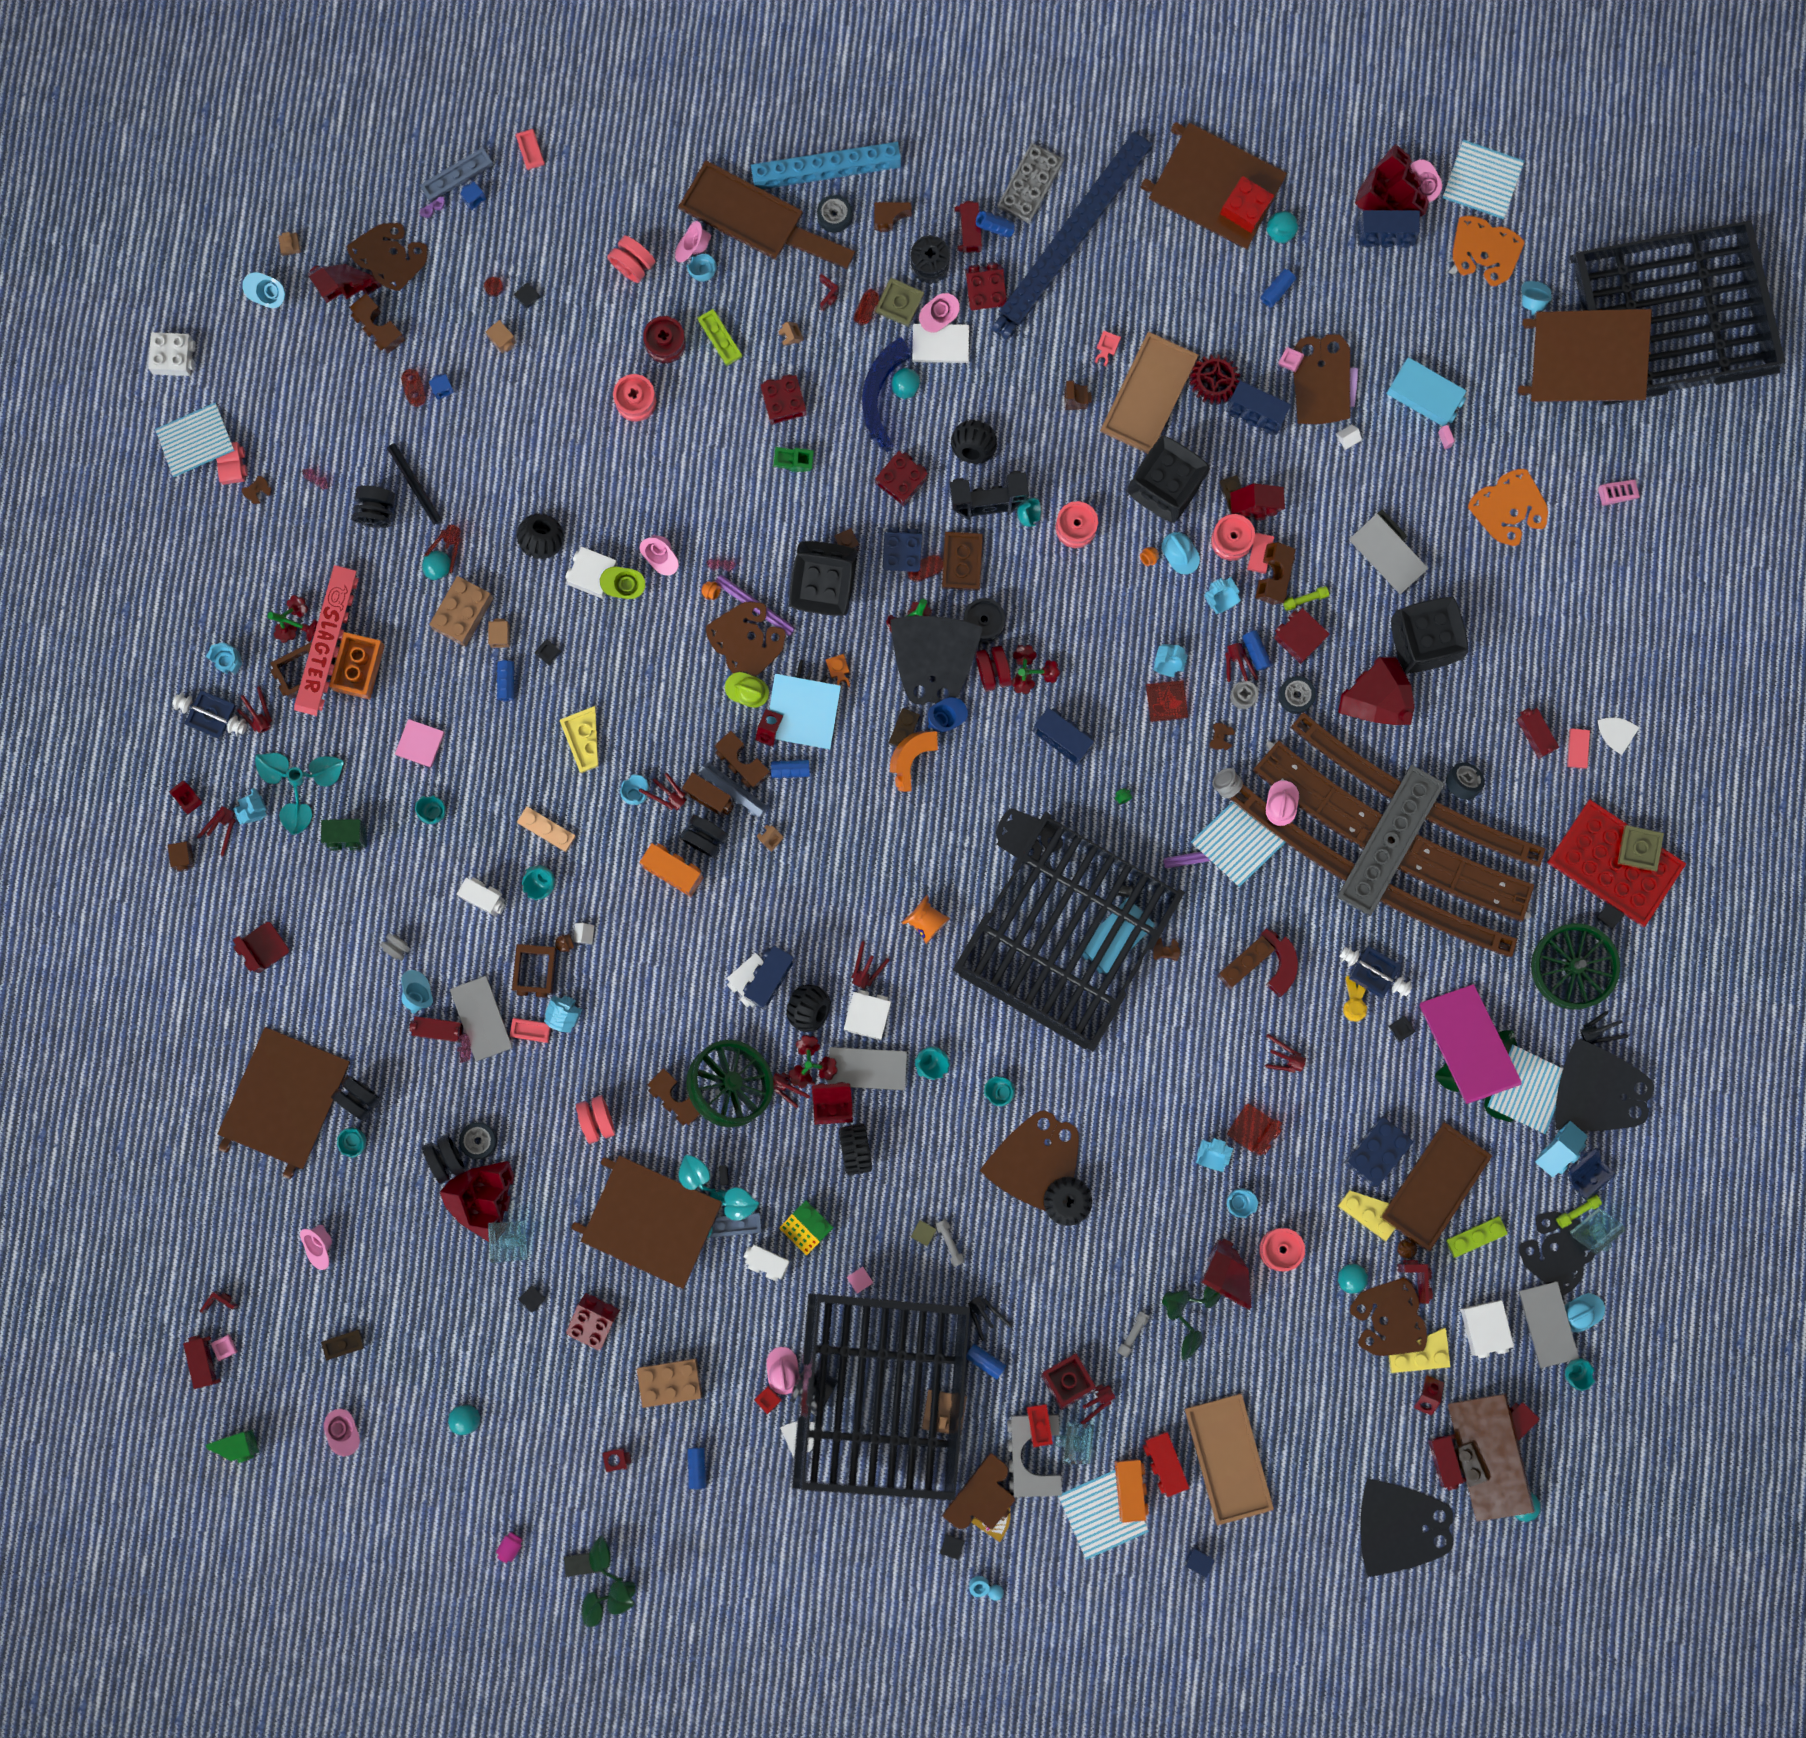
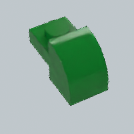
M775 447L772 467L790 469V472L810 471L812 469L814 450Z

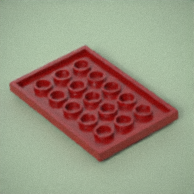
M1589 799L1547 863L1606 903L1623 912L1625 916L1640 926L1645 927L1686 863L1661 847L1657 871L1618 864L1624 826L1628 824Z

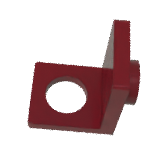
M820 274V282L831 290L820 303V310L824 312L829 305L832 306L836 302L839 287L823 274Z
M765 709L757 728L755 741L773 747L783 715ZM772 716L776 718L777 722L769 724L766 722V718Z
M215 1291L211 1293L199 1312L206 1313L215 1299L232 1310L237 1309L239 1306L231 1301L233 1298L227 1293L223 1292L221 1294Z
M1426 1375L1421 1396L1415 1403L1414 1409L1433 1415L1441 1403L1445 1383ZM1421 1403H1429L1432 1407L1424 1408Z
M626 1447L602 1453L606 1472L629 1468L631 1456L630 1452H626ZM615 1454L619 1457L620 1462L617 1466L609 1464L608 1458L610 1455Z

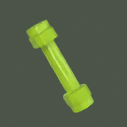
M1326 586L1319 587L1315 592L1295 599L1293 597L1288 598L1283 603L1284 609L1291 611L1296 606L1318 598L1319 600L1329 597L1328 588Z
M1595 1194L1586 1203L1568 1214H1561L1556 1218V1221L1561 1228L1572 1224L1571 1221L1588 1210L1598 1208L1602 1205V1202Z

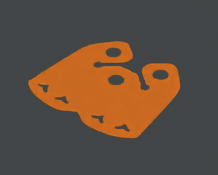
M1462 216L1458 220L1453 247V260L1459 273L1463 276L1474 273L1476 270V266L1470 256L1467 255V252H1471L1476 263L1486 267L1499 263V267L1496 266L1484 272V278L1490 286L1494 287L1510 278L1525 242L1510 229L1505 227L1493 228L1484 219L1474 216ZM1482 252L1488 253L1487 259L1481 257ZM1463 262L1469 263L1468 269L1462 267ZM1491 273H1497L1498 279L1493 280Z
M1517 469L1504 474L1499 478L1496 486L1482 488L1472 497L1468 504V509L1489 534L1498 542L1507 545H1519L1522 531L1517 527H1503L1501 524L1505 522L1506 524L1516 525L1524 520L1528 506L1532 507L1527 520L1529 527L1543 529L1547 524V505L1527 469ZM1508 479H1510L1509 484H1503L1504 482H1507ZM1490 492L1489 497L1484 496V494ZM1477 500H1479V506H1478V505L1474 506V504H1476ZM1517 509L1518 515L1515 517L1511 516L1510 510ZM1535 515L1541 517L1540 523L1534 522L1533 517ZM1509 532L1515 533L1513 540L1508 539L1507 534Z

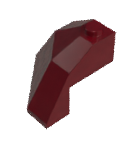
M1395 144L1368 174L1358 190L1355 204L1362 210L1420 211V216H1424L1429 201L1419 188L1422 184L1417 172H1413L1410 167L1412 162L1410 156Z
M347 264L323 267L317 265L307 273L326 303L341 294L347 300L361 290L364 294L367 293L369 295L381 287V284L374 279L373 275Z
M1394 656L1378 657L1373 662L1374 665L1355 680L1356 684L1350 690L1346 689L1341 694L1338 710L1340 714L1374 723L1390 725H1411L1415 708L1412 687L1397 658Z
M504 1161L469 1169L465 1173L450 1179L440 1191L444 1206L461 1225L492 1244L500 1237L505 1228L503 1216L504 1211H508L511 1197L508 1196L510 1184L513 1185L514 1181L510 1162Z
M1224 1238L1222 1241L1217 1240L1206 1260L1210 1263L1200 1282L1229 1298L1234 1303L1250 1310L1252 1304L1249 1270L1237 1250L1233 1248L1234 1244Z

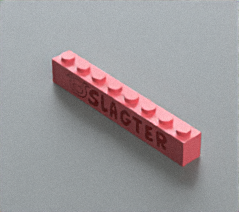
M336 565L333 567L295 701V711L317 716L318 710H323L325 700L322 699L323 693L328 692L330 682H327L328 675L332 676L335 665L332 664V660L337 658L340 648L336 647L337 642L342 640L344 630L341 629L342 624L347 623L349 613L346 612L347 606H352L354 595H351L352 588H357L359 578H356L355 570Z

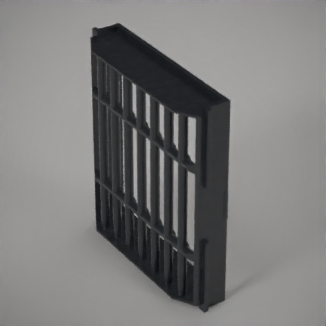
M1752 220L1679 234L1672 233L1655 236L1646 240L1580 251L1570 255L1571 264L1575 263L1576 283L1583 311L1638 309L1704 297L1706 307L1652 317L1651 324L1708 314L1710 325L1651 335L1650 343L1712 332L1714 342L1649 354V362L1711 350L1717 351L1719 360L1657 372H1650L1648 368L1647 398L1666 395L1669 391L1711 383L1720 385L1781 373L1780 368L1786 362ZM1737 234V246L1702 252L1700 249L1699 241ZM1687 243L1692 244L1694 254L1630 266L1624 264L1623 255ZM1738 254L1740 264L1709 270L1705 269L1703 261L1705 259ZM1615 257L1617 268L1588 273L1586 262ZM1694 261L1698 272L1632 284L1629 283L1627 277L1628 273ZM1742 271L1744 282L1717 287L1709 286L1707 277ZM1619 275L1621 286L1592 291L1590 280ZM1700 279L1702 287L1700 290L1634 301L1631 291ZM1742 289L1747 291L1748 299L1719 305L1713 304L1712 295ZM1619 293L1624 294V304L1596 308L1594 298ZM1744 307L1751 308L1753 317L1722 323L1717 321V312ZM1755 325L1757 335L1730 340H1722L1720 330ZM1759 342L1760 353L1727 358L1724 348ZM1758 360H1764L1765 362L1762 365L1730 371L1728 367ZM1721 368L1719 373L1652 385V380ZM1603 401V405L1606 406L1628 401Z
M1044 812L1012 867L1014 873L999 894L991 912L985 913L952 971L956 972L955 974L1088 1052H1094L1127 995L1125 992L1127 985L1134 978L1146 952L1154 948L1185 892L1181 889L1175 890L1051 819L1052 815ZM1045 825H1048L1056 831L1037 861L1028 856ZM1065 835L1072 839V842L1054 871L1045 866L1061 836ZM1080 844L1089 849L1071 881L1064 877L1062 873ZM1098 854L1105 858L1106 861L1089 890L1078 884L1094 856ZM1025 862L1034 867L997 931L988 926V923ZM1112 864H1115L1123 870L1104 900L1095 893ZM1040 872L1051 878L1015 940H1012L1004 934ZM1129 873L1138 877L1139 881L1123 909H1120L1112 903ZM1060 882L1067 889L1033 948L1030 950L1021 945L1056 883ZM1148 883L1155 887L1156 890L1140 918L1137 919L1130 915L1129 912L1145 884ZM1075 891L1084 896L1047 960L1038 955ZM1164 892L1171 896L1173 900L1155 929L1146 924V921ZM1092 901L1101 906L1064 970L1057 966L1055 962ZM1107 911H1110L1118 917L1083 978L1080 979L1071 973ZM1127 921L1135 927L1101 986L1097 989L1088 983L1123 922ZM1143 930L1152 937L1118 996L1114 999L1105 992L1139 933ZM985 932L992 936L993 939L973 972L963 966L982 933ZM1002 942L1009 946L1010 949L992 980L989 981L980 975L998 944ZM1018 951L1027 958L1008 991L997 985ZM1033 961L1044 967L1023 1001L1014 994ZM1052 971L1061 977L1040 1011L1031 1004L1048 974ZM1069 981L1075 984L1077 988L1060 1018L1056 1020L1049 1016L1048 1013L1066 982ZM1085 990L1094 995V998L1076 1029L1073 1030L1066 1026L1065 1023ZM1102 1000L1111 1005V1008L1092 1041H1090L1081 1034Z
M808 1294L802 1359L805 1367L801 1414L797 1418L792 1489L956 1501L961 1421L965 1400L964 1382L970 1307ZM820 1303H825L822 1343L817 1345ZM833 1304L844 1305L840 1347L829 1345ZM852 1306L863 1307L859 1348L848 1347ZM871 1307L882 1308L878 1350L867 1349ZM889 1309L900 1310L897 1351L886 1350ZM908 1311H919L916 1353L905 1352ZM927 1312L938 1313L935 1355L924 1354ZM946 1314L958 1315L954 1356L943 1355ZM816 1353H821L814 1430H809ZM835 1354L840 1355L834 1430L823 1431L828 1355ZM859 1356L853 1433L841 1432L847 1357ZM866 1358H878L872 1434H861ZM885 1359L897 1360L891 1436L880 1435ZM904 1361H915L910 1436L900 1437L898 1435ZM923 1362L934 1363L928 1439L917 1437ZM943 1363L954 1364L948 1440L936 1439ZM809 1438H813L810 1481H807L805 1477ZM821 1439L833 1440L829 1482L818 1481ZM841 1440L852 1441L848 1483L837 1482ZM860 1442H871L868 1484H856ZM879 1443L890 1444L887 1486L875 1485ZM898 1445H909L906 1487L894 1486ZM917 1446L928 1447L924 1488H913ZM936 1447L947 1448L944 1490L932 1489Z

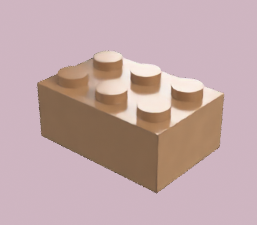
M457 576L429 625L434 631L466 647L494 598L491 593Z
M697 1358L637 1368L642 1408L702 1398Z

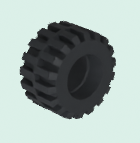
M862 1123L840 1127L839 1137L847 1175L871 1172L873 1167L866 1126Z

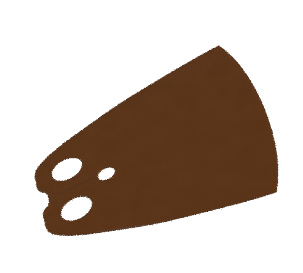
M1039 1111L1024 1121L1002 1142L980 1171L1003 1191L1033 1207L1045 1211L1044 1194L1048 1186L1059 1178L1074 1177L1079 1145L1078 1130L1068 1122L1061 1123L1057 1121L1055 1116L1047 1111ZM1046 1118L1049 1120L1050 1126L1047 1130H1040L1037 1123L1039 1119ZM1063 1129L1069 1130L1071 1133V1139L1067 1142H1063L1059 1138V1133ZM1046 1139L1051 1140V1144L1049 1146H1046L1044 1144V1141ZM1066 1196V1200H1063V1204L1067 1205L1069 1196Z

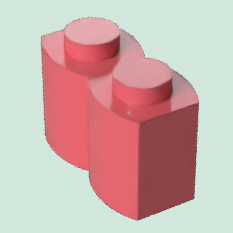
M238 442L231 443L234 451L216 458L218 477L222 485L245 482V476L248 475L247 467L243 465L245 450Z

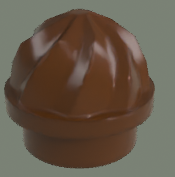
M561 934L556 939L555 947L560 952H570V949L574 948L570 934Z
M1404 1239L1398 1244L1397 1250L1401 1257L1410 1259L1416 1255L1417 1245L1410 1239Z

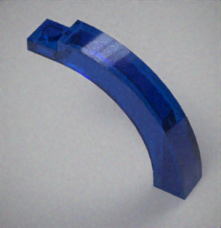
M902 337L888 345L875 359L866 376L862 393V413L867 433L871 440L877 438L876 441L880 449L884 448L886 453L893 450V443L881 423L878 412V398L881 388L890 373L900 364L910 359L911 352Z

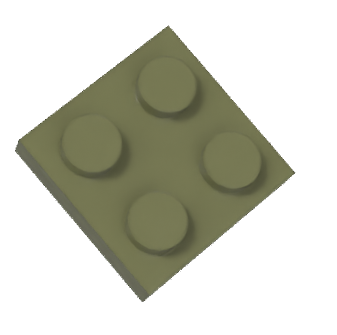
M890 277L877 304L875 313L909 327L923 299L924 292Z
M1628 825L1624 826L1618 864L1657 871L1664 833Z

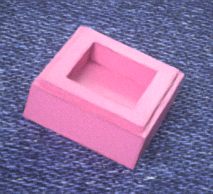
M1287 347L1278 364L1296 372L1304 358V354Z
M1443 426L1438 434L1444 448L1448 449L1452 447L1455 440L1449 426Z
M861 1267L847 1277L857 1294L873 1284L864 1267Z
M230 1334L210 1343L218 1361L238 1352Z

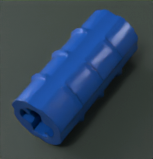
M981 211L976 217L977 227L991 233H996L999 236L1008 238L1015 231V223L999 215L996 216L992 213Z
M1284 269L1261 295V301L1266 306L1272 308L1296 280V276L1290 270Z
M1257 630L1243 635L1242 639L1256 671L1258 672L1270 667L1272 663Z
M503 660L497 662L496 691L497 700L499 701L514 700L515 662Z
M809 760L771 761V777L781 779L810 777Z
M973 1344L967 1352L966 1359L996 1380L1006 1368L1004 1363L976 1344Z
M705 1447L687 1448L689 1489L706 1488Z

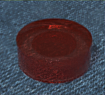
M497 277L488 278L484 283L486 293L492 297L499 296L503 292L502 281Z

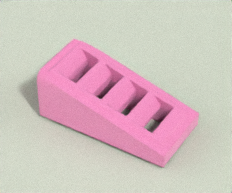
M1635 480L1608 483L1598 487L1602 506L1640 498ZM1629 485L1632 487L1633 495L1629 493ZM1621 487H1624L1626 496H1623ZM1615 488L1618 490L1619 497H1616ZM1608 490H1611L1612 498L1609 497Z

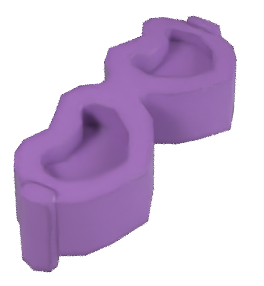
M438 197L430 205L421 208L419 211L420 216L429 218L432 216L433 210H442L445 205L444 197Z

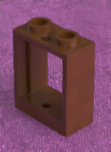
M312 642L270 663L273 668L270 671L274 679H278L281 683L278 687L283 696L287 695L290 699L297 697L300 684L290 689L279 667L306 653L309 654ZM328 675L327 681L331 680L330 675Z
M693 772L682 787L685 795L722 818L725 815H729L734 808L732 797Z
M516 944L512 991L517 992L516 995L528 996V993H535L536 997L547 998V995H553L557 949L555 947ZM522 954L549 956L546 988L519 986Z

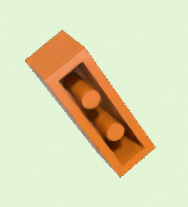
M1139 1459L1114 1461L1120 1521L1122 1523L1146 1521L1149 1509L1148 1504L1144 1503V1495H1147L1146 1484L1142 1482V1475H1145L1144 1463H1141Z

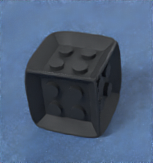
M1161 436L1138 467L1133 479L1129 483L1127 492L1146 509L1166 521L1175 523L1196 495L1202 481L1208 475L1210 466L1200 456L1169 437Z
M801 541L797 547V555L793 566L789 606L810 613L830 616L846 615L849 610V600L854 584L857 550L826 542Z
M1443 597L1416 603L1397 610L1391 617L1393 640L1401 667L1405 673H1417L1447 666L1462 660L1468 654L1467 634L1459 606L1454 597Z

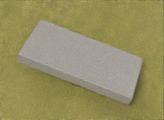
M1031 143L1001 197L997 208L1030 224L1062 166L1064 158Z
M1378 514L1374 515L1349 539L1400 595L1429 569Z
M487 976L450 989L476 1062L513 1048Z
M830 1047L829 1057L836 1059L838 1071L831 1080H828V1084L845 1082L851 1084V1088L905 1091L907 1051Z
M1558 1282L1518 1291L1539 1367L1544 1368L1578 1359L1579 1356Z

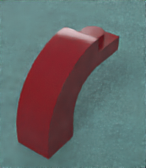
M1266 928L1259 937L1263 936L1275 949L1274 951L1279 962L1277 972L1266 985L1280 998L1291 987L1296 978L1298 959L1292 943L1286 936L1279 941V936L1272 929L1268 930Z

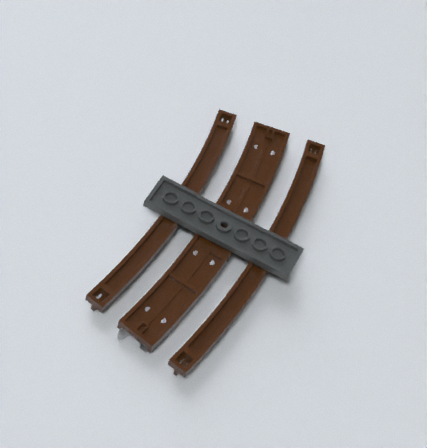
M1304 712L1290 728L1341 768L1389 798L1391 801L1383 815L1327 779L1279 740L1276 744L1272 742L1266 743V748L1269 752L1253 771L1271 786L1278 781L1293 783L1299 792V808L1351 843L1358 844L1359 848L1363 849L1356 863L1354 864L1334 852L1292 822L1285 826L1273 824L1266 815L1267 803L1244 784L1239 791L1240 793L1229 799L1259 824L1285 841L1290 847L1343 880L1345 883L1337 895L1338 899L1368 916L1372 915L1380 901L1417 921L1453 937L1503 956L1512 957L1517 943L1516 938L1451 914L1389 883L1398 869L1468 903L1522 922L1524 919L1531 918V915L1526 911L1534 884L1469 860L1421 837L1417 833L1426 819L1471 842L1538 868L1541 866L1546 848L1502 833L1436 802L1445 783L1413 765H1410L1400 782L1340 742ZM1302 720V721H1303L1305 724H1307L1310 728L1308 729V728H1307L1306 726H1304L1300 721ZM1529 851L1538 853L1539 855L1537 856L1529 853Z

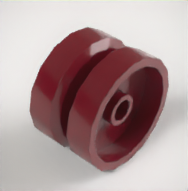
M659 316L652 319L646 325L643 332V340L648 355L654 361L662 364L672 363L684 354L686 338L681 324L676 319L669 316Z
M1002 645L992 647V660H990L989 654L985 649L976 651V662L985 692L995 690V678H997L998 684L1002 688L1012 686L1010 667Z

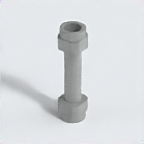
M945 1219L936 1223L937 1231L942 1233L952 1256L949 1259L953 1266L956 1267L965 1263L962 1253H958L948 1230L951 1228L949 1222Z
M1139 1311L1135 1318L1137 1320L1124 1344L1120 1345L1117 1353L1126 1358L1132 1351L1130 1348L1142 1326H1146L1150 1316Z

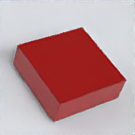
M768 1386L754 1401L768 1414L781 1399Z

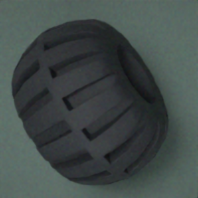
M974 419L966 420L953 431L951 447L956 457L960 458L961 461L969 464H983L991 459L996 452L997 436L994 429L987 423H983L980 420L975 421Z
M532 514L526 517L517 529L516 536L519 547L527 556H533L534 559L540 558L542 560L554 556L558 553L564 542L561 525L554 517L548 516V514Z
M808 984L798 987L793 992L787 1005L786 1015L788 1021L799 1031L811 1032L818 1030L825 1023L830 1012V997L824 989L817 985Z
M1062 1177L1048 1186L1044 1194V1208L1047 1215L1054 1222L1064 1226L1076 1225L1085 1220L1092 1208V1195L1089 1188L1081 1180L1074 1177ZM1066 1196H1069L1070 1199L1074 1200V1203H1071L1070 1207H1067L1066 1204H1063V1200H1066Z

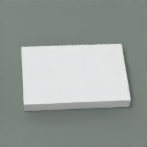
M913 324L912 362L968 363L969 325L948 324L938 332H928L921 324Z

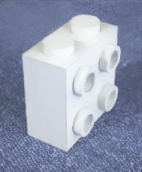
M151 332L148 369L153 375L191 376V370L194 369L192 352H195V341L189 334Z
M581 547L580 551H576L573 557V567L569 568L566 573L567 583L569 586L604 599L606 593L602 591L600 586V576L605 569L618 567V563L614 559Z
M474 877L471 880L465 878L457 893L460 898L495 917L503 912L506 904H504L505 900L501 897L502 893L491 886L488 889L485 888L486 885Z
M756 953L727 977L729 981L728 987L734 993L738 991L742 996L740 998L742 1003L746 1007L751 1006L752 1008L757 1005L745 999L743 989L748 981H753V972L758 964L762 966L764 962Z
M858 990V993L853 992L844 1031L882 1040L891 1001H888V997L877 995L876 998L869 996V992Z
M757 1245L748 1247L744 1258H746L745 1263L749 1264L748 1269L757 1273L762 1270L767 1273V1278L777 1281L778 1278L783 1279L791 1262Z

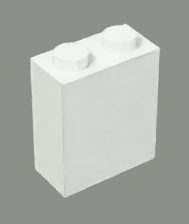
M1502 1300L1461 1309L1472 1355L1478 1356L1480 1359L1489 1357L1490 1353L1497 1351V1354L1509 1352L1508 1348L1514 1347Z

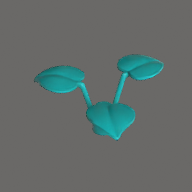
M268 753L255 756L256 768L262 780L269 784H278L282 777H287L289 783L293 785L296 805L293 803L286 804L279 814L280 822L291 835L303 832L312 820L310 806L307 804L299 805L298 786L304 782V777H314L315 783L319 786H331L340 777L344 765L343 760L329 756L318 757L309 764V770L312 774H307L298 767L289 769V762L282 754Z
M684 1156L679 1169L680 1183L689 1190H694L699 1186L701 1189L711 1192L710 1197L721 1201L722 1206H726L724 1211L726 1217L735 1221L742 1220L750 1216L758 1208L760 1203L742 1188L734 1187L726 1192L725 1190L715 1191L714 1188L711 1189L703 1186V1184L710 1180L708 1167L694 1156ZM712 1226V1228H711V1230H710V1232H709V1235H708L707 1239H708V1238L711 1236V1234H712L713 1226Z

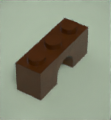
M367 293L349 307L352 312L350 316L357 324L361 322L364 326L362 330L368 337H374L376 340L374 344L380 351L384 349L389 354L405 341L402 333L391 321L383 326L374 325V320L381 314V311Z
M1279 542L1266 545L1263 562L1272 567L1273 577L1272 579L1259 580L1256 599L1272 605L1284 603L1287 597L1288 583L1291 579L1292 565L1295 561V548Z
M732 731L728 732L714 745L717 750L715 754L720 760L723 761L725 759L729 763L727 767L734 774L738 773L742 777L741 782L747 788L751 786L755 790L771 775L770 771L758 758L750 764H743L738 760V754L745 746Z
M1261 936L1223 969L1217 977L1230 990L1275 949Z
M663 1068L647 1084L650 1087L648 1092L655 1099L659 1096L664 1101L662 1105L669 1112L673 1110L678 1115L676 1119L683 1126L685 1124L691 1126L701 1114L693 1106L690 1097L684 1102H676L673 1099L672 1090L678 1082Z

